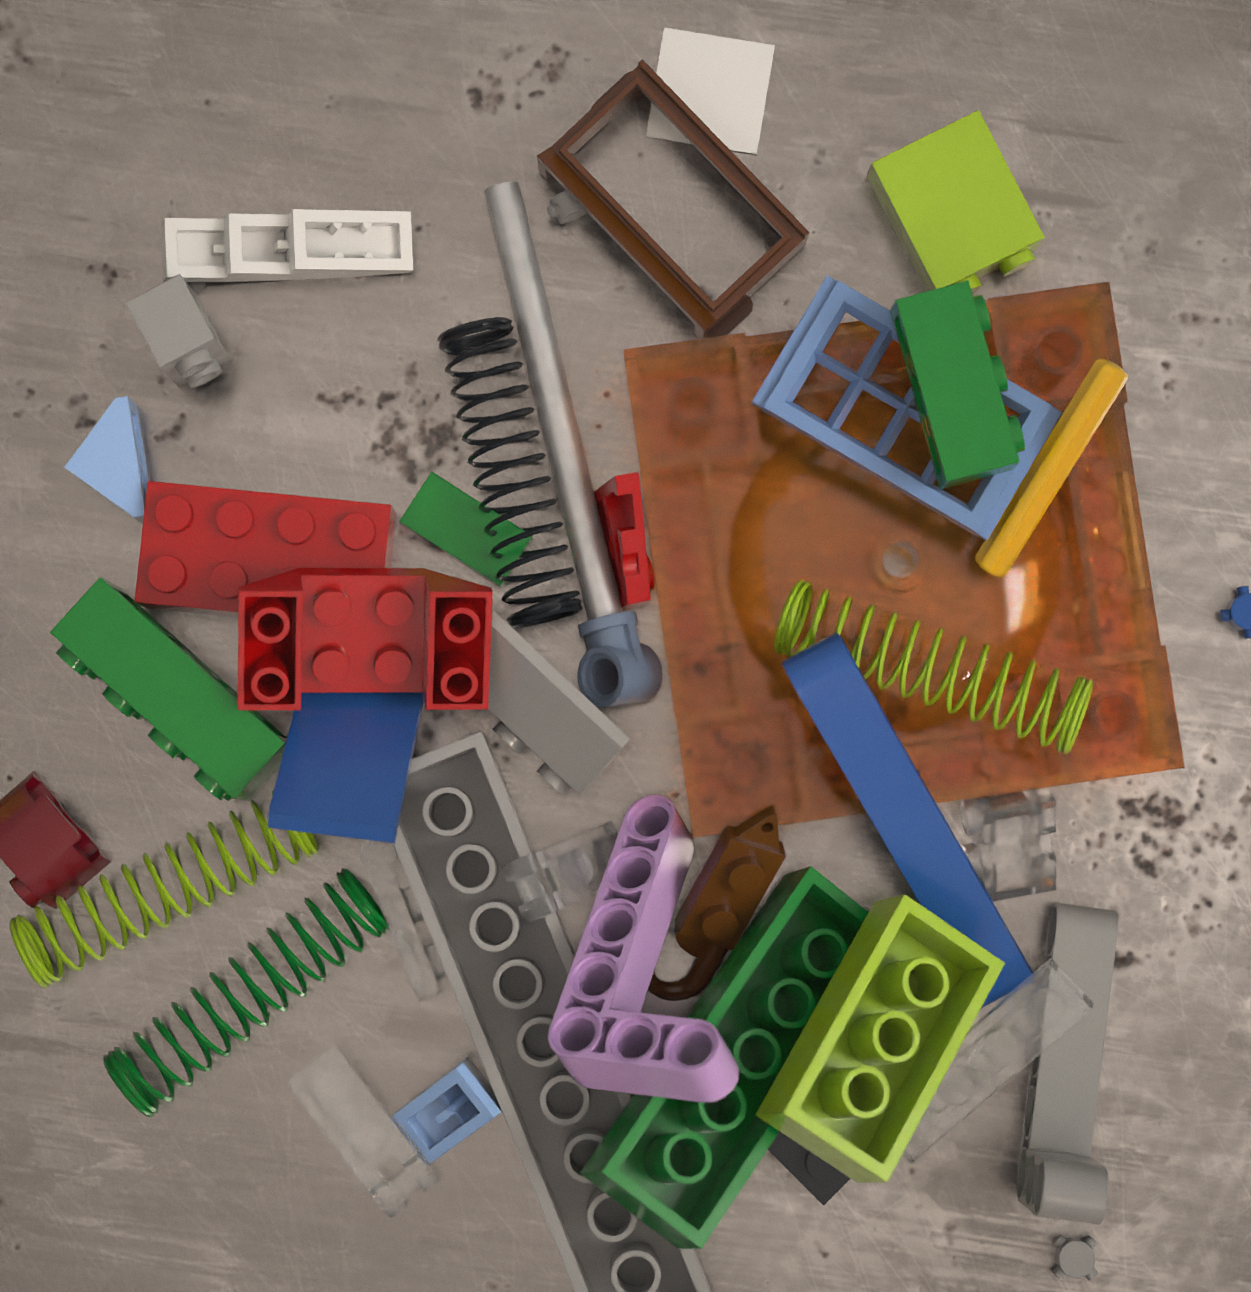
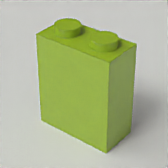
M979 110L871 163L866 177L925 292L969 280L973 293L982 287L979 278L997 269H1000L1003 276H1007L1036 260L1032 252L1037 250L1045 237Z

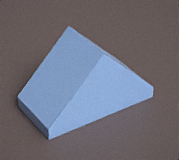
M128 396L118 397L114 399L64 468L143 524L147 481L149 479L138 406Z
M467 1056L396 1112L393 1117L431 1164L494 1119L502 1111L493 1088Z

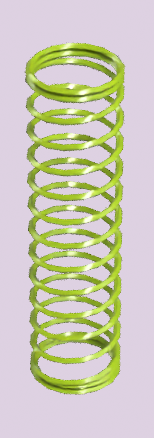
M803 579L794 585L778 622L774 639L776 654L781 653L782 656L788 655V657H791L805 649L807 645L809 647L814 644L817 626L829 598L830 591L828 588L824 589L821 593L812 625L799 648L794 653H791L803 628L812 596L810 581L805 582ZM851 596L845 598L834 631H837L839 635L852 604ZM874 604L868 606L859 636L850 652L858 667L864 638L874 614ZM896 611L891 614L880 647L870 666L863 674L865 680L877 666L876 682L879 690H885L889 688L900 673L899 691L902 698H908L917 690L924 678L922 698L926 707L933 705L947 686L945 706L949 715L956 713L962 707L971 691L969 717L972 723L979 721L985 715L995 697L992 712V724L995 731L1003 729L1019 703L1015 728L1018 739L1028 735L1043 709L1039 730L1041 746H1048L1060 730L1056 750L1058 753L1062 751L1064 755L1070 752L1088 707L1094 684L1092 679L1087 680L1086 676L1082 677V675L1076 678L1054 728L1045 740L1048 715L1060 673L1058 667L1054 668L1035 712L1021 733L1025 704L1036 666L1035 659L1030 661L1007 713L998 724L1003 689L1013 657L1012 651L1007 652L992 690L981 710L975 716L977 692L990 648L989 644H984L964 692L956 705L951 708L956 673L967 640L965 635L961 636L956 652L939 688L928 701L932 668L944 630L942 627L937 629L926 661L915 682L905 693V680L910 654L921 622L919 619L914 622L907 645L897 666L887 682L882 685L886 650L898 617Z
M251 800L250 805L269 850L272 869L256 851L235 813L230 810L229 816L245 852L251 880L241 871L228 852L213 822L208 821L207 826L217 845L227 873L230 891L220 883L201 854L194 837L190 832H187V841L195 854L204 878L208 902L197 892L184 873L170 843L165 842V851L176 870L184 893L187 912H184L171 897L160 880L148 854L143 853V861L156 884L161 898L165 923L147 905L128 866L122 863L121 871L136 898L144 926L143 934L133 926L124 914L105 875L100 874V883L116 912L123 939L121 945L103 926L89 894L84 886L80 884L77 890L86 910L94 921L100 941V955H97L82 938L65 900L59 895L56 897V903L67 926L74 935L80 960L78 966L68 959L59 947L50 923L39 906H35L34 913L43 933L53 947L58 975L54 976L51 961L40 937L31 923L22 915L18 914L16 918L12 917L10 919L9 929L12 940L30 976L39 986L46 989L48 985H53L54 981L59 982L62 980L63 962L73 970L79 972L83 970L85 964L84 950L94 959L99 961L105 959L107 948L105 938L113 947L124 950L128 944L126 927L135 936L145 940L149 935L148 916L156 925L167 929L171 923L169 904L179 915L189 918L192 914L190 892L200 904L210 908L214 902L211 881L223 894L232 897L235 893L232 869L244 883L253 887L257 881V874L252 856L265 872L275 876L278 871V861L273 844L280 854L293 865H297L299 862L298 845L306 857L311 858L312 854L317 855L318 847L313 833L287 830L294 854L293 859L279 842L272 829L268 828V823L256 801Z

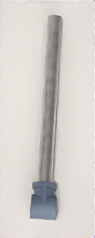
M503 182L485 189V198L588 621L577 626L581 639H584L587 650L579 662L577 671L578 685L582 694L597 707L647 702L655 697L661 687L663 678L662 665L654 650L639 641L636 629L639 623L636 612H623L519 183Z

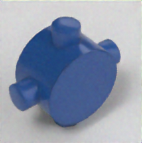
M1241 586L1237 588L1238 596L1229 602L1227 609L1220 610V619L1222 622L1228 621L1233 628L1243 631L1245 639H1250L1251 593L1249 592V586Z

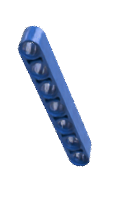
M836 631L782 661V665L797 694L920 905L1005 963L981 1008L1036 980L1019 946L839 633Z

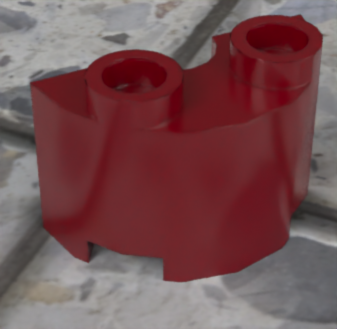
M35 771L31 772L0 799V858L16 875L9 881L11 887L31 908H35V906L43 901L48 906L57 909V895L62 896L66 901L78 891L79 884L84 886L111 862L88 833L78 826L67 814L61 802Z

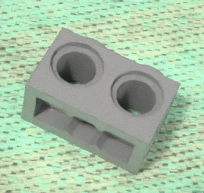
M181 274L126 302L159 367L178 387L188 382L189 386L194 388L211 381L221 374L222 369L220 365L231 359L199 298Z

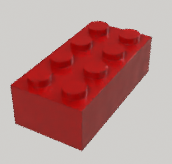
M147 481L134 602L148 609L238 617V587L297 568H391L397 513L390 504Z

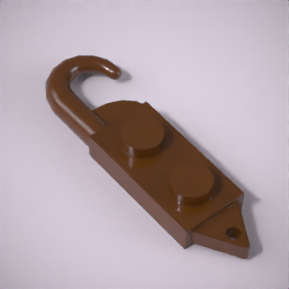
M769 805L737 827L726 825L675 918L674 933L679 946L688 954L696 957L686 976L674 982L660 980L654 970L648 988L649 993L669 1001L687 1000L701 993L711 982L728 950L733 951L786 858L783 843L779 841L777 814L774 805Z

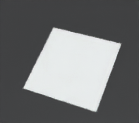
M664 27L656 74L731 151L757 155L775 45ZM651 102L646 137L692 144Z

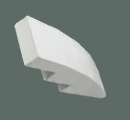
M293 209L288 215L229 213L225 219L164 218L161 222L163 282L179 274L182 275L186 282H243L346 278L411 273L413 271L411 211Z

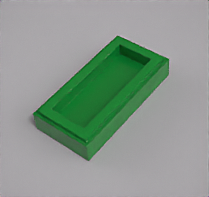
M431 471L399 520V523L501 588L505 581L496 578L497 572L504 566L519 560L533 539V536L499 549L496 553L503 555L500 559L490 555V552L495 545L526 531L509 520H505L490 529L497 532L495 536L484 532L487 524L501 515L493 510L490 513H486L478 509L481 502ZM511 569V570L505 572V573L502 574V575H503V576H509V574L511 573V571H512L513 569Z

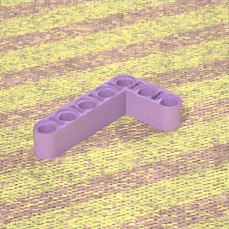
M648 795L637 800L629 807L624 816L549 1028L548 1040L556 1056L570 1076L580 1086L696 1102H715L726 1097L734 1089L739 1078L737 1062L717 1029L710 1022L700 1019L640 1013L695 846L693 838L673 802L661 795Z

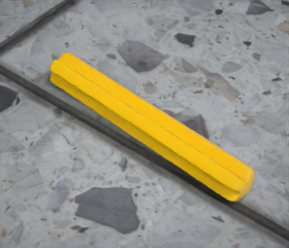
M1102 358L1094 362L1029 468L987 541H984L977 552L975 561L987 573L1003 577L1010 570L1125 385L1128 375L1121 367Z

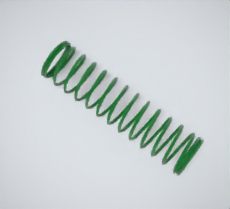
M342 868L341 872L336 873V877L356 907L377 931L365 923L328 883H323V888L345 919L358 946L347 939L326 918L310 898H304L305 904L334 947L339 961L329 955L305 931L291 913L286 912L285 917L311 954L321 977L299 960L272 928H266V932L293 970L302 992L284 979L252 942L247 943V947L257 958L276 988L283 1007L268 997L250 979L233 957L228 958V962L239 974L261 1010L264 1022L251 1014L228 991L214 972L209 973L211 980L224 994L236 1013L245 1032V1037L233 1030L217 1015L197 988L190 987V992L208 1013L225 1044L226 1052L215 1046L194 1026L177 1002H171V1007L197 1040L205 1056L207 1066H203L193 1059L176 1042L158 1017H152L155 1027L174 1048L188 1076L187 1082L175 1075L160 1061L154 1050L139 1032H133L135 1041L159 1069L169 1091L168 1097L153 1088L141 1076L131 1059L120 1047H114V1051H108V1054L103 1055V1063L111 1079L126 1099L141 1114L146 1117H153L154 1113L159 1112L158 1102L155 1097L165 1102H172L174 1100V1087L171 1079L185 1087L193 1085V1073L189 1063L198 1070L210 1072L212 1070V1058L208 1048L220 1056L229 1057L231 1055V1044L226 1032L239 1041H250V1029L245 1017L261 1027L269 1026V1015L262 999L275 1010L280 1012L288 1011V1000L280 983L294 995L299 997L307 996V986L298 967L312 979L318 982L326 981L325 969L316 951L331 964L337 967H344V955L334 935L350 949L360 953L363 952V940L352 919L374 937L380 938L382 934H386V930H391V924L383 911L348 869Z

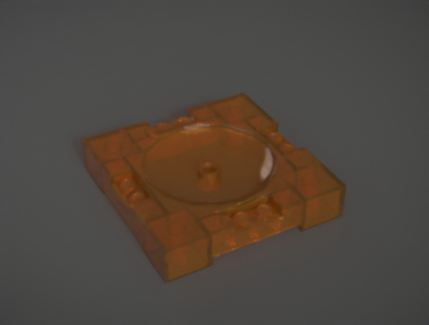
M1109 281L987 299L986 305L991 322V331L985 332L984 336L990 356L997 354L1000 356L1008 380L1048 402L1052 407L1062 412V414L1096 360L1099 358L1106 359L1123 369ZM862 321L839 323L823 352L857 372L880 332ZM794 330L753 336L737 333L623 349V369L647 537L654 572L665 662L691 838L722 834L726 825L737 827L769 805H774L778 826L867 813L792 685L782 665V661L789 658L788 655L776 654L774 650L775 634L786 600L794 585L803 579L805 582L810 581L812 596L803 628L791 653H794L806 637L812 625L821 593L826 588L829 589L830 594L817 626L814 643L834 633L845 598L851 596L852 604L840 634L849 652H851L859 636L868 606L871 604L875 606L861 651L859 669L862 674L866 672L880 647L891 614L895 611L897 612V621L889 639L884 659L882 685L887 682L897 666L907 645L912 626L918 619L921 624L910 654L905 680V693L911 688L918 677L932 647L937 629L941 627L944 632L932 668L928 701L939 688L956 652L959 640L963 635L966 636L967 640L956 673L951 708L956 705L964 692L984 644L988 643L990 648L977 692L975 716L979 713L990 694L1007 652L1012 651L1013 653L1001 698L998 724L1007 713L1030 661L1035 659L1036 666L1025 704L1021 733L1035 712L1054 668L1058 667L1060 673L1048 715L1045 740L1054 728L1076 678L1082 675V677L1086 676L1087 680H1093L1091 697L1078 735L1070 752L1064 755L1062 751L1058 753L1056 750L1060 730L1048 746L1042 747L1040 744L1039 730L1043 709L1028 735L1018 739L1015 728L1019 703L1003 729L995 731L992 724L995 697L985 715L979 721L972 723L969 717L971 691L962 707L956 713L949 715L945 706L947 686L939 699L933 705L926 707L922 698L924 678L910 697L902 698L899 691L900 673L889 688L879 690L876 682V666L866 681L936 803L1185 768L1166 645L1161 646L1132 462L1124 405L1128 402L1126 385L1121 389L1008 573L1003 577H997L984 571L975 561V556L985 540L976 535L974 536L751 404ZM892 340L869 379L904 399L911 386L899 343ZM816 362L793 402L827 422L850 382ZM862 390L840 430L874 449L897 409ZM1004 405L1007 416L1016 415L1017 418L1019 417V413ZM909 417L886 457L920 477L931 457L921 423ZM936 478V480H935V482H934L933 484H934L935 486L939 487V486H938V482H937V478ZM982 478L942 490L968 504ZM900 547L907 550L914 562L913 571L910 576L901 578L888 573L883 564V554L886 549Z

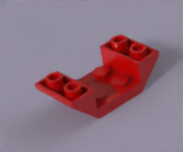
M297 568L238 587L237 708L238 710H301V693L422 692L426 710H488L492 588L425 568Z

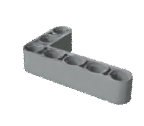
M1056 902L1051 910L1017 1177L1018 1201L1035 1216L1099 1225L1102 1223L1105 1215L1108 1197V1170L1104 1165L1091 1158L1090 1155L1118 933V915L1115 910Z

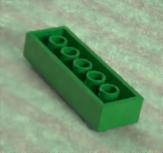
M812 866L785 874L687 1016V1018L710 1022L719 1032L739 1068V1078L734 1089L726 1097L715 1102H696L634 1094L580 1174L677 1249H702L780 1132L757 1117L756 1113L869 912Z

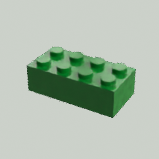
M99 577L50 631L63 644L56 651V654L81 676L88 675L93 680L97 677L101 678L108 685L101 694L128 718L133 716L140 721L144 717L152 724L154 728L147 734L148 737L173 759L179 757L183 761L187 758L192 760L200 768L193 777L220 801L223 798L227 801H230L232 798L251 801L280 768L287 737L259 711L238 710V693L141 605L135 603L134 599L119 586Z

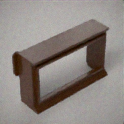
M643 59L633 71L626 73L593 104L592 109L558 141L537 155L538 171L546 180L552 175L695 324L694 334L704 345L709 347L718 345L751 314L753 302L750 297L806 245L809 231ZM641 93L668 118L782 237L714 302L573 156Z

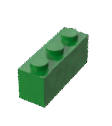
M969 280L896 299L890 314L939 489L1012 470L1020 463L1018 453L1025 451V442L1017 416H1007L1001 392L1008 391V382L1000 356L998 354L990 356L984 333L991 331V322L983 296H973Z

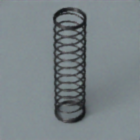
M506 317L487 318L461 324L442 332L437 339L440 342L439 349L450 355H460L450 361L445 368V372L452 377L465 378L452 388L450 395L460 400H473L461 407L456 415V418L463 422L478 423L463 434L462 441L469 445H486L471 454L467 463L477 468H492L478 476L473 486L486 491L500 490L481 501L478 509L486 513H490L491 510L496 513H507L492 520L485 527L484 532L492 536L498 533L490 530L495 525L526 512L555 505L557 502L553 498L520 506L484 507L499 497L551 480L550 476H543L517 483L500 485L479 484L483 479L520 464L542 460L546 456L544 453H537L507 461H473L476 457L487 451L511 442L537 437L540 433L538 430H532L505 438L468 439V436L486 426L502 420L526 416L535 410L532 407H527L495 416H462L466 410L493 398L525 392L529 387L526 384H521L485 394L465 395L456 393L461 387L482 377L502 374L522 367L523 363L511 362L483 371H451L455 364L471 356L503 350L516 345L517 340L515 339L493 342L512 332L514 328L511 325L512 320ZM489 342H493V343H490V344H487V345H484V346H481V347H478V348H475V349H464V348H470V347H474V346L483 345V344H486V343H489ZM559 521L541 526L522 528L526 532L498 543L492 548L490 555L500 559L503 555L496 553L499 549L521 539L560 528L563 523ZM564 544L545 549L525 551L522 553L521 559L504 566L497 572L496 578L502 581L530 580L504 593L501 599L507 604L537 603L509 615L506 621L510 622L509 625L512 628L538 625L565 618L582 611L583 606L580 605L582 600L570 599L580 594L577 590L531 598H508L526 588L571 574L574 571L571 567L528 575H502L530 561L565 551L569 546Z

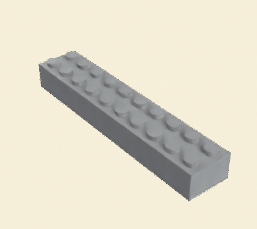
M479 731L412 759L396 840L393 844L574 1291L712 1292L695 1249H677L580 1174L633 1096L631 1093L591 1089L578 1085L550 1047L548 1040L549 1028L575 954L485 734Z

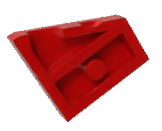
M634 472L614 476L594 491L623 611L638 608L650 601V591L654 589L655 583L652 564L646 552L639 473Z

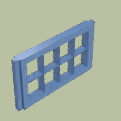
M827 275L751 404L974 536L976 535L987 541L1062 412L1007 379L1008 391L1001 392V397L1005 406L1020 414L1018 420L1025 442V451L1018 453L1020 463L1010 471L982 478L968 504L939 489V487L933 484L936 480V475L931 460L920 477L886 457L909 417L921 423L911 387L904 399L869 379L891 341L898 342L890 310L841 281H836ZM845 313L850 314L880 332L857 372L823 352ZM816 362L850 382L827 422L793 402ZM862 390L897 409L874 449L840 430Z

